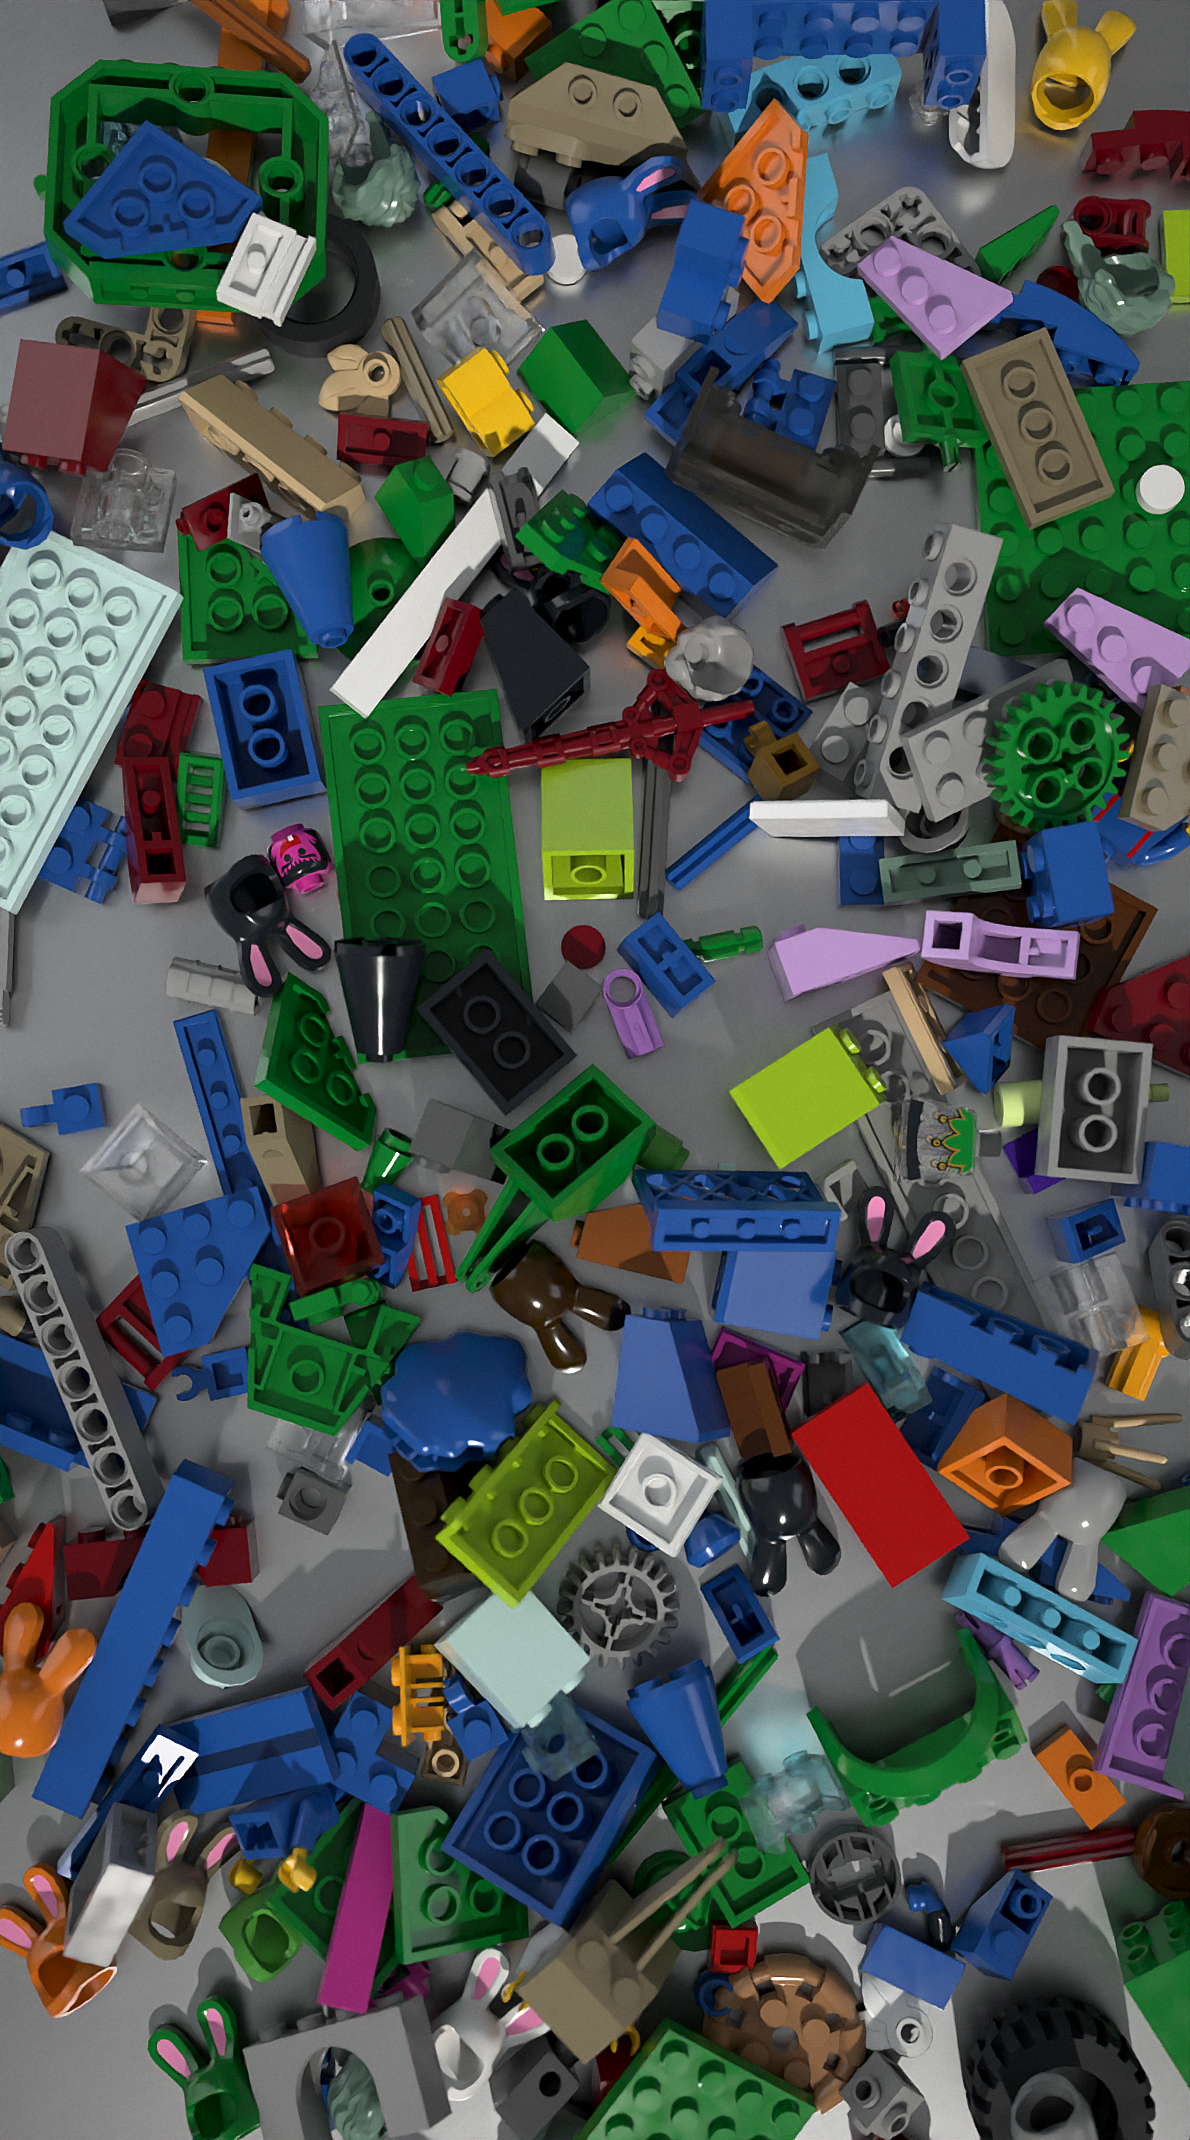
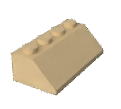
M219 374L184 390L179 395L178 399L197 433L250 475L258 473L260 481L265 487L308 521H317L316 512H326L338 515L347 523L365 501L360 484L362 479L350 466L344 462H341L338 466L325 456L327 454L326 449L316 439L308 434L302 438L291 429L293 424L282 412L274 407L268 411L257 403L258 396L244 382L237 380L233 384L225 376Z

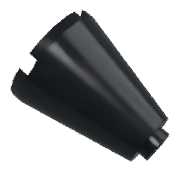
M352 937L334 941V955L356 1052L366 1054V1061L392 1062L393 1054L403 1052L427 952L426 942L423 943L422 940L398 937H379V940H365V937Z

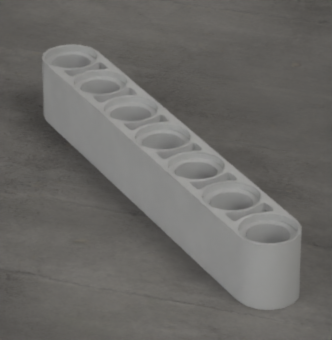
M47 1226L17 1232L10 1236L5 1244L4 1254L6 1262L109 1516L120 1529L127 1531L136 1530L154 1518L165 1490L61 1236L56 1230ZM31 1241H34L37 1246V1258L31 1252ZM48 1283L55 1289V1300L48 1294ZM65 1325L72 1331V1342L65 1336ZM82 1368L90 1376V1385L82 1378ZM99 1410L107 1417V1427L99 1419ZM116 1453L123 1458L125 1470L118 1465ZM133 1496L140 1500L143 1512L135 1507Z

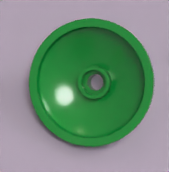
M392 537L372 538L349 547L354 630L347 637V641L343 645L335 648L351 661L422 572L401 539ZM379 589H387L390 592L388 599L385 601H377L374 599V595ZM429 638L407 667L421 660Z

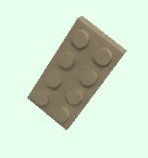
M1046 327L962 361L960 370L1028 530L1108 499L1114 494L1113 484Z

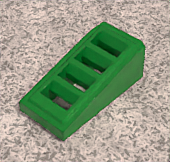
M1056 205L1047 207L980 247L975 257V262L979 266L981 277L1001 286L1049 235L1060 214Z
M197 751L180 752L176 813L181 843L219 847L228 786L222 755ZM195 766L214 769L213 777L194 774ZM192 784L213 787L212 795L191 792ZM189 804L211 805V812L190 811ZM187 820L210 823L209 831L187 829Z

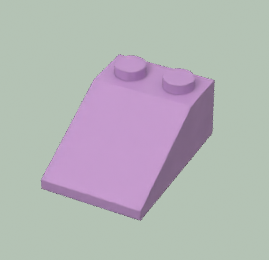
M804 924L778 933L779 936L774 938L775 943L766 953L783 1000L787 1002L911 958L922 951L923 943L919 939L820 927L806 931Z

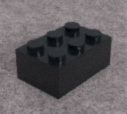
M488 949L416 1008L417 1013L504 1116L509 1114L578 1056Z

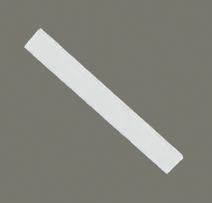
M545 413L500 471L504 473V476L517 473L521 467H527L529 474L531 473L536 496L538 497L580 442ZM488 488L485 489L330 688L331 692L365 719L430 637L445 598L458 600L502 544Z

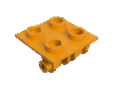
M434 1644L420 1645V1654H413V1645L399 1647V1656L392 1657V1685L400 1686L401 1703L398 1706H393L394 1736L401 1735L402 1747L408 1746L416 1740L415 1732H422L423 1741L441 1740V1731L445 1730L444 1706L418 1707L417 1704L445 1701L444 1696L417 1697L418 1688L444 1687L443 1682L417 1683L418 1678L443 1677V1655L439 1653Z

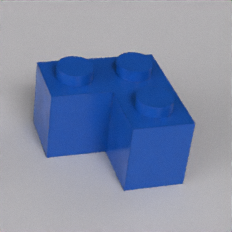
M691 199L676 241L674 265L658 308V329L708 346L714 330L723 331L731 308V303L725 302L729 287L738 289L746 265V260L744 259L750 242L749 238L743 237L746 217Z
M369 1679L352 1694L329 1737L341 1775L336 1780L329 1783L390 1815L391 1812H397L417 1773L420 1758L383 1739L393 1720V1706H398L401 1699L400 1695Z

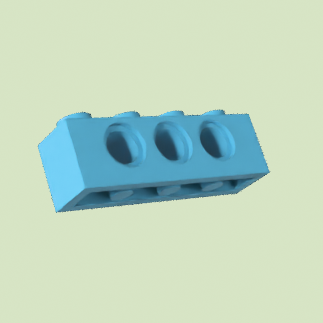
M870 54L863 58H851L847 55H825L818 59L794 56L751 72L746 109H737L730 113L716 112L729 149L732 151L762 114L759 108L768 106L773 99L782 103L808 132L810 128L825 122L830 124L839 123L858 110L867 107L877 109L886 105L896 97L902 71L897 58L892 54ZM852 77L856 79L858 82L848 83L844 81L842 78ZM812 92L817 97L806 98L802 96L800 93Z
M983 1553L957 1556L941 1599L1094 1683H1123L1138 1639Z

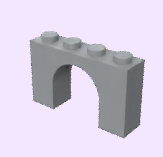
M398 1990L374 1999L376 2006L367 2008L366 2014L337 2009L335 2010L336 2017L327 2020L325 2019L324 2012H319L299 2019L297 2021L298 2028L287 2030L286 2022L259 2031L260 2040L243 2048L254 2100L259 2110L263 2139L333 2140L320 2083L322 2063L330 2047H340L351 2051L369 2069L376 2085L389 2139L430 2129L452 2114L422 1993L403 1998L402 1990Z

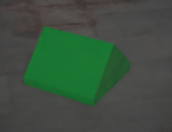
M587 319L551 326L516 371L517 376L545 413L575 439L637 394L629 382L631 379L630 375Z

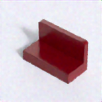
M445 598L412 680L413 683L436 694H444L452 697L453 693L461 691L483 636L480 619L484 616L482 609L469 603Z

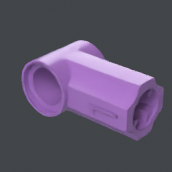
M624 968L608 974L602 984V997L608 1006L627 1058L631 1059L665 1046L639 976L632 970ZM621 976L630 979L635 989L633 997L623 1003L614 1000L609 991L612 980Z

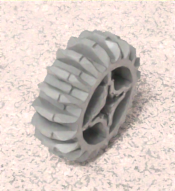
M613 1543L611 1557L605 1558L601 1546H597L594 1548L597 1562L592 1564L588 1557L581 1555L578 1558V1563L584 1572L581 1573L572 1568L566 1571L567 1579L575 1586L568 1584L560 1585L558 1594L569 1601L558 1603L557 1613L563 1616H570L565 1618L560 1624L567 1632L576 1631L571 1637L579 1646L583 1643L586 1644L583 1650L590 1658H592L595 1652L599 1653L598 1666L600 1668H605L609 1657L616 1658V1668L621 1671L625 1668V1657L632 1656L633 1664L636 1667H640L643 1664L640 1652L644 1650L650 1657L656 1658L659 1653L654 1640L664 1645L670 1643V1635L662 1627L677 1628L678 1619L667 1612L680 1609V1602L677 1598L667 1597L677 1590L675 1581L661 1582L668 1574V1568L663 1564L652 1571L650 1570L654 1564V1554L648 1552L640 1562L637 1561L638 1547L636 1545L630 1546L628 1556L625 1557L621 1556L620 1544ZM620 1572L615 1584L610 1588H594L593 1591L586 1590L600 1576ZM634 1576L643 1580L652 1590L656 1599L655 1609L646 1607L644 1601H640L632 1595ZM624 1587L625 1607L630 1608H622L619 1615H616L613 1624L611 1605L616 1603L617 1598H620ZM580 1603L591 1606V1611L600 1614L605 1619L603 1636L598 1635L587 1625L581 1613ZM644 1622L649 1623L636 1636L618 1640L619 1634L625 1626L630 1624L643 1625Z

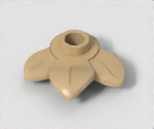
M344 344L329 352L327 358L335 373L329 376L322 385L319 404L323 408L332 411H351L352 413L388 417L390 412L389 396L398 389L401 382V368L395 358L382 351L367 353L363 348L355 344ZM376 367H383L385 370L383 379L374 382L371 377L372 371Z

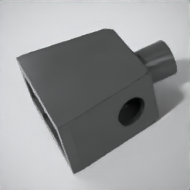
M547 2032L526 2043L488 2079L494 2110L520 2140H533L580 2086V2081L574 2067L579 2059L560 2039L555 2042Z

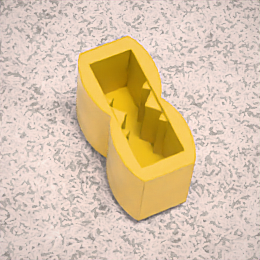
M476 347L436 378L435 381L479 448L486 456L494 458L535 426L530 415L534 408L521 389L518 388L514 391L505 377L509 373V369L498 352L494 349L489 352L485 347Z

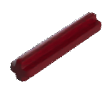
M1127 1826L1004 1847L1001 1850L1002 1864L1006 1873L1012 1868H1017L1026 1874L1132 1856L1134 1854L1136 1835Z

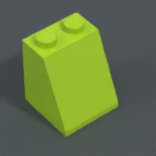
M631 758L569 759L563 764L541 768V836L544 900L633 898L634 829Z
M838 1023L826 1028L729 1091L779 1169H782L887 1100L883 1093L887 1089L883 1078L873 1066L869 1068L865 1066L857 1054L861 1051V1046L856 1037L848 1028L842 1030Z

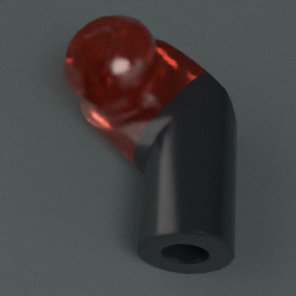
M908 597L893 602L892 609L896 617L892 622L879 627L877 630L878 641L884 648L894 646L897 631L906 622L910 609Z

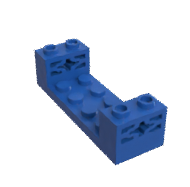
M704 0L700 35L702 110L713 109L718 113H730L737 109H746L753 56L763 60H772L780 56H803L807 59H818L825 55H847L851 58H863L870 54H892L895 57L903 58L918 53H923L924 106L938 105L943 109H954L961 105H969L987 55L985 0Z

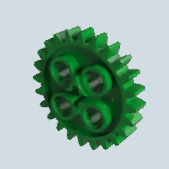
M1055 680L1053 687L1042 683L1037 684L1036 696L1024 691L1021 692L1022 707L1018 708L1007 704L1005 707L1010 716L1008 722L994 721V725L1001 731L1000 737L987 738L986 743L996 748L995 754L983 758V762L994 766L995 769L984 777V781L998 785L989 796L1000 803L1002 802L999 811L1012 817L1013 822L1023 827L1027 825L1028 828L1040 832L1043 829L1061 827V825L1077 824V816L1088 822L1092 821L1091 807L1093 805L1105 810L1107 805L1102 797L1104 793H1118L1116 786L1111 783L1113 777H1123L1127 773L1117 767L1118 761L1130 757L1129 752L1119 749V744L1129 738V734L1116 730L1125 719L1121 715L1111 713L1115 703L1102 698L1103 692L1090 687L1087 689V685L1075 681L1069 684L1061 680ZM1077 720L1076 731L1070 736L1071 726ZM1036 734L1035 744L1028 751V743L1032 736ZM1033 763V764H1031V765H1029V766H1027V767H1025V768H1023V769L1021 770V768H1022L1024 765ZM1085 764L1083 775L1078 779V772ZM1044 779L1042 789L1036 794L1038 783Z

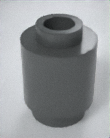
M539 153L537 156L522 154L514 178V186L523 193L527 200L563 211L566 210L565 200L582 184V176L576 175V167L558 163L555 161V158Z

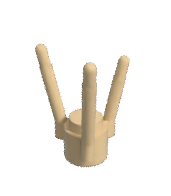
M1180 1414L1111 1418L1092 1415L1090 1423L1081 1421L1078 1426L1075 1439V1456L1142 1486L1159 1490L1161 1488L1159 1482L1106 1459L1114 1460L1117 1454L1164 1464L1168 1460L1167 1456L1148 1450L1119 1445L1118 1433L1110 1431V1428L1181 1423L1183 1417Z

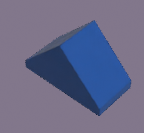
M1007 1003L965 1014L941 1042L977 1090L984 1094L991 1090L1010 1067L1015 1007Z
M1113 1198L1045 1217L1059 1261L1072 1264L1080 1263L1126 1242Z
M736 1565L700 1588L740 1664L780 1640L774 1622L758 1596L752 1591V1587L739 1565Z

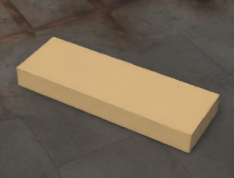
M907 961L883 972L882 974L940 1095L953 1091L966 1083L968 1079L966 1074L941 1043L947 1035L924 987L913 981L917 974L913 963Z

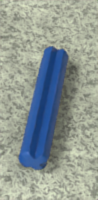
M759 793L665 870L666 879L676 890L686 886L758 826L749 818L750 803H753V801H763Z

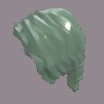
M368 111L365 115V120L369 123L371 154L374 158L365 166L349 167L339 157L333 168L334 176L331 185L334 195L333 199L335 204L342 209L345 219L351 218L354 221L361 220L365 225L371 226L374 224L377 227L382 225L390 228L394 223H402L411 216L412 211L415 210V201L418 200L417 191L422 183L415 169V161L408 153L406 145L399 146L391 138L390 130L384 126L381 114Z
M1066 221L1060 225L1061 229L1066 233L1064 246L1067 249L1071 264L1074 265V275L1078 278L1079 302L1085 309L1092 312L1118 335H1130L1154 328L1164 318L1167 310L1172 307L1170 296L1174 293L1176 287L1172 275L1163 271L1161 266L1147 253L1138 252L1127 255L1113 253L1101 257L1100 251L1094 246L1091 237L1083 234L1076 221Z
M351 2053L346 2058L343 2068L331 2080L327 2100L335 2128L343 2137V2140H385L389 2137L374 2079L364 2062L354 2053Z

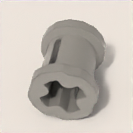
M458 447L453 454L456 460L445 481L453 492L454 504L470 509L475 502L472 496L483 475H489L492 468L489 462L477 453Z

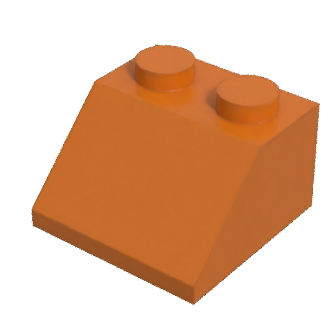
M1004 1393L973 1410L939 1461L937 1472L1004 1517L1071 1484L1073 1438L1014 1396Z

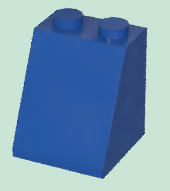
M834 1250V1252L722 1251L709 1315L714 1322L819 1341L821 1330L828 1331L831 1324L833 1305L827 1304L830 1286H838L842 1270V1260L836 1259L837 1250Z
M660 1306V1308L643 1307L642 1314L625 1316L611 1427L697 1444L730 1436L731 1426L716 1378V1371L702 1320L687 1318V1309L670 1306Z

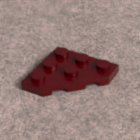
M1190 953L1141 972L1140 975L1124 982H1117L1101 989L1085 1031L1106 1040L1153 1044V1063L1190 1079Z

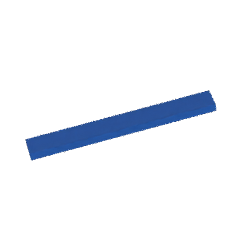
M215 1008L175 1020L173 1025L223 1195L260 1186L272 1231L253 1263L294 1277L279 1321L282 1324L314 1334L308 1319L294 1320L289 1305L291 1302L302 1299L303 1295L281 1221L246 1144L240 1098H244V1094L219 1010ZM249 1271L247 1277H248L249 1284H250V1287H251L250 1271Z

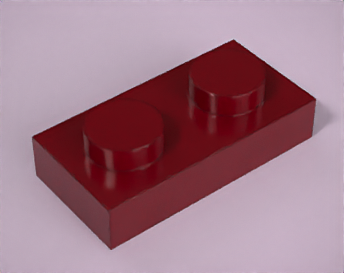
M341 411L338 414L337 460L395 467L396 465L428 456L430 422Z

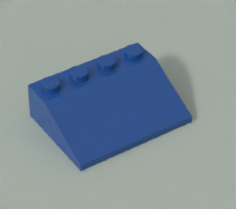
M557 1693L548 1702L553 1709L534 1728H531L528 1723L523 1728L511 1726L508 1731L509 1740L502 1743L440 1849L569 1933L663 1761L649 1747Z

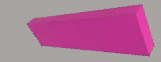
M364 1803L361 1806L316 2001L317 2004L366 2014L393 1891L390 1815L368 1803Z

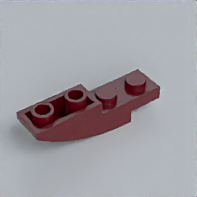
M1159 109L1133 111L1123 130L1091 133L1080 155L1082 173L1097 171L1099 174L1105 175L1115 173L1122 168L1138 166L1145 170H1152L1169 163L1171 180L1187 178V181L1190 182V112Z

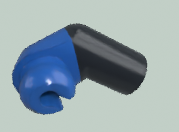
M920 1881V1885H909L906 1888L907 1904L913 1912L925 1910L928 1919L930 1946L941 1952L948 1951L952 1944L949 1911L933 1885Z

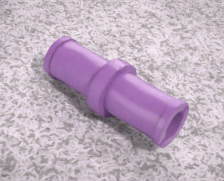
M963 1610L957 1614L955 1620L964 1628H969L975 1641L982 1647L981 1651L986 1660H993L1015 1684L1014 1686L1018 1690L1027 1687L1026 1679L1030 1683L1034 1681L1040 1670L1012 1642L1014 1638Z

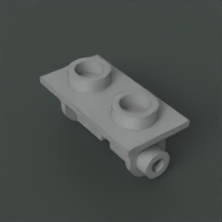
M230 493L227 538L261 553L259 546H263L260 539L263 533L274 524L287 518L263 507L259 503L252 502L235 493Z

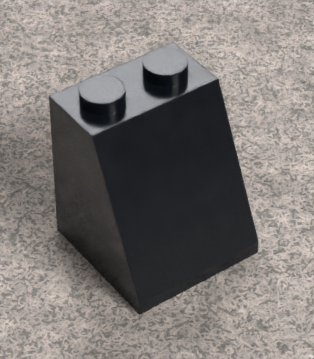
M512 589L504 597L498 594L486 604L482 610L484 616L480 619L485 645L520 743L524 745L532 743V738L541 737L590 690V666Z

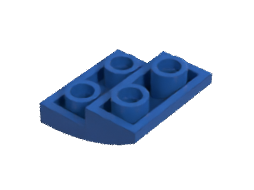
M753 664L751 675L740 692L720 701H708L702 709L751 698L755 715L706 726L703 728L699 742L700 746L751 787L754 786L749 780L747 773L755 757L750 754L743 742L744 738L751 735L748 730L749 727L765 720L778 741L794 732L798 733L813 713L811 709Z

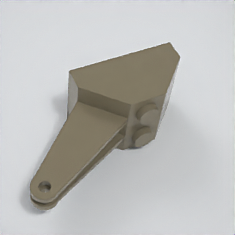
M722 1835L716 1838L704 1850L634 1899L615 1880L610 1879L579 1914L569 1933L565 1931L514 1988L516 1993L583 2064L589 2062L624 2033L661 1989L682 1951L669 1936L704 1894L732 1867L740 1853L735 1848L726 1852L659 1925L649 1915L696 1878L720 1854L727 1844V1840Z

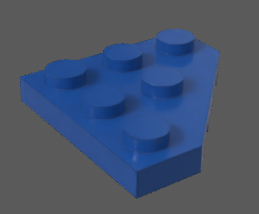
M145 120L64 220L63 225L66 234L102 258L110 259L237 242L242 236L252 213L259 214L263 209V202L260 195Z
M254 1186L125 1226L163 1358L211 1343L227 1309L234 1301L246 1279L252 1263L272 1231L260 1186Z

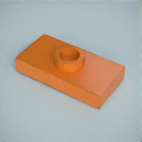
M1067 1724L1032 1751V1754L1090 1830L1127 1803L1106 1775L1097 1773L1092 1768L1094 1758Z

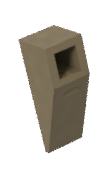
M268 1095L240 1098L246 1144L283 1228L326 1223L312 1123Z

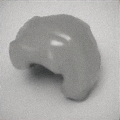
M711 616L702 619L695 626L682 630L677 635V644L669 650L664 660L667 676L676 680L695 699L709 702L726 699L728 696L740 692L751 675L754 660L753 641L748 637L745 630L726 618Z

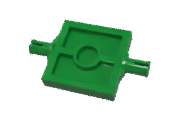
M921 340L923 351L918 353L897 351L889 360L903 442L932 444L940 448L943 471L947 472L949 470V473H952L962 468L958 447L980 448L989 440V436L960 370L962 361L967 358L955 357L949 354L941 361Z

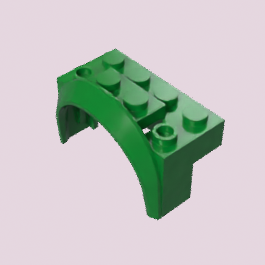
M968 1627L960 1629L955 1633L963 1648L959 1651V1654L976 1682L974 1709L884 1759L872 1764L858 1759L845 1749L832 1721L826 1722L818 1707L813 1708L806 1714L849 1801L866 1828L872 1825L883 1826L892 1822L898 1817L899 1811L905 1807L909 1808L914 1804L923 1806L933 1802L940 1796L941 1791L956 1783H967L978 1777L983 1771L982 1768L990 1764V1761L996 1758L997 1760H1005L1014 1756L1021 1749V1745L1028 1741L1013 1704Z

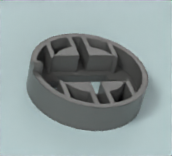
M842 1825L825 1833L816 1842L810 1853L807 1872L811 1879L809 1883L816 1903L830 1918L847 1925H864L884 1916L896 1902L901 1888L900 1866L892 1847L877 1831L862 1825ZM850 1837L866 1838L868 1845L851 1841ZM835 1843L836 1847L830 1851L826 1860L824 1861V1858L822 1856L823 1852L831 1844ZM866 1857H870L871 1861H880V1865L874 1867L875 1875L837 1888L835 1882H825L827 1877L832 1876L831 1870L844 1866L848 1862H855ZM884 1888L886 1895L878 1904L873 1906V1902L879 1897ZM840 1904L849 1908H858L859 1912L843 1911Z

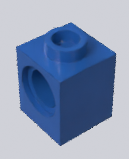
M481 58L431 77L435 100L466 134L500 121L498 102L504 100L502 89L496 74L491 73L488 75Z

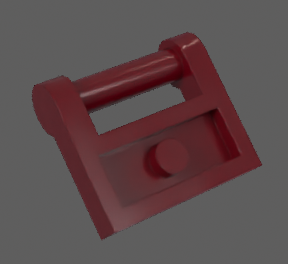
M866 599L852 603L851 609L798 626L794 622L780 626L782 641L789 654L805 703L843 691L850 682L859 686L884 678L886 672L891 669L884 647L878 641L877 627ZM856 625L860 630L861 635L809 652H805L802 644L803 642Z
M138 1274L95 1321L102 1338L145 1378L143 1383L154 1392L193 1349L165 1357L157 1365L114 1324L122 1316L162 1354Z

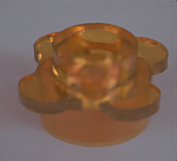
M475 1189L470 1194H458L455 1191L448 1192L443 1198V1205L447 1208L448 1220L444 1225L445 1230L453 1236L459 1235L461 1231L470 1230L478 1234L487 1219L484 1209L487 1195L480 1189ZM464 1208H468L470 1210V1215L468 1217H464L462 1215V1210Z

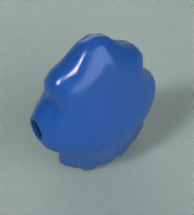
M457 1329L443 1341L411 1343L396 1358L394 1366L395 1376L381 1388L382 1419L384 1421L382 1433L385 1439L397 1449L400 1456L410 1461L414 1468L420 1472L441 1471L454 1473L466 1462H484L496 1458L502 1453L499 1451V1448L509 1438L512 1441L515 1438L514 1418L522 1414L532 1402L533 1389L527 1377L528 1356L516 1339L507 1335L483 1334L471 1329Z

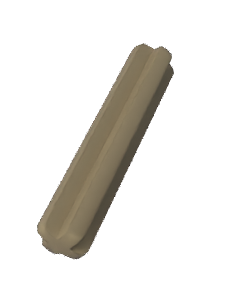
M400 316L393 319L389 318L381 327V333L392 357L395 358L401 368V377L421 420L430 422L429 438L433 443L446 441L454 433V427L408 326Z

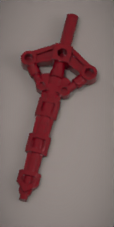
M654 669L648 674L646 686L637 695V701L633 706H628L623 710L622 720L589 726L587 729L564 735L556 733L532 738V743L505 749L504 745L490 747L480 756H475L472 761L466 762L465 766L467 774L474 773L479 776L487 775L491 778L511 775L510 770L535 765L540 769L566 763V760L591 755L596 757L629 749V753L633 758L640 759L645 757L653 761V765L666 770L671 780L681 782L686 780L690 774L691 763L700 742L703 728L752 717L755 715L752 699L749 698L700 709L698 701L696 702L667 676L665 670ZM657 699L670 716L653 717L648 708ZM675 733L676 739L673 754L662 749L657 750L659 738Z

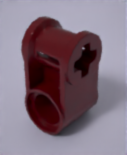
M1086 196L1079 200L1066 220L1076 221L1083 234L1091 237L1094 246L1103 257L1113 253L1118 255L1138 252L1148 254L1149 242L1145 239L1146 220L1151 215V205L1145 200H1122ZM1079 221L1088 223L1093 230L1085 229ZM1061 230V242L1064 246L1066 233Z

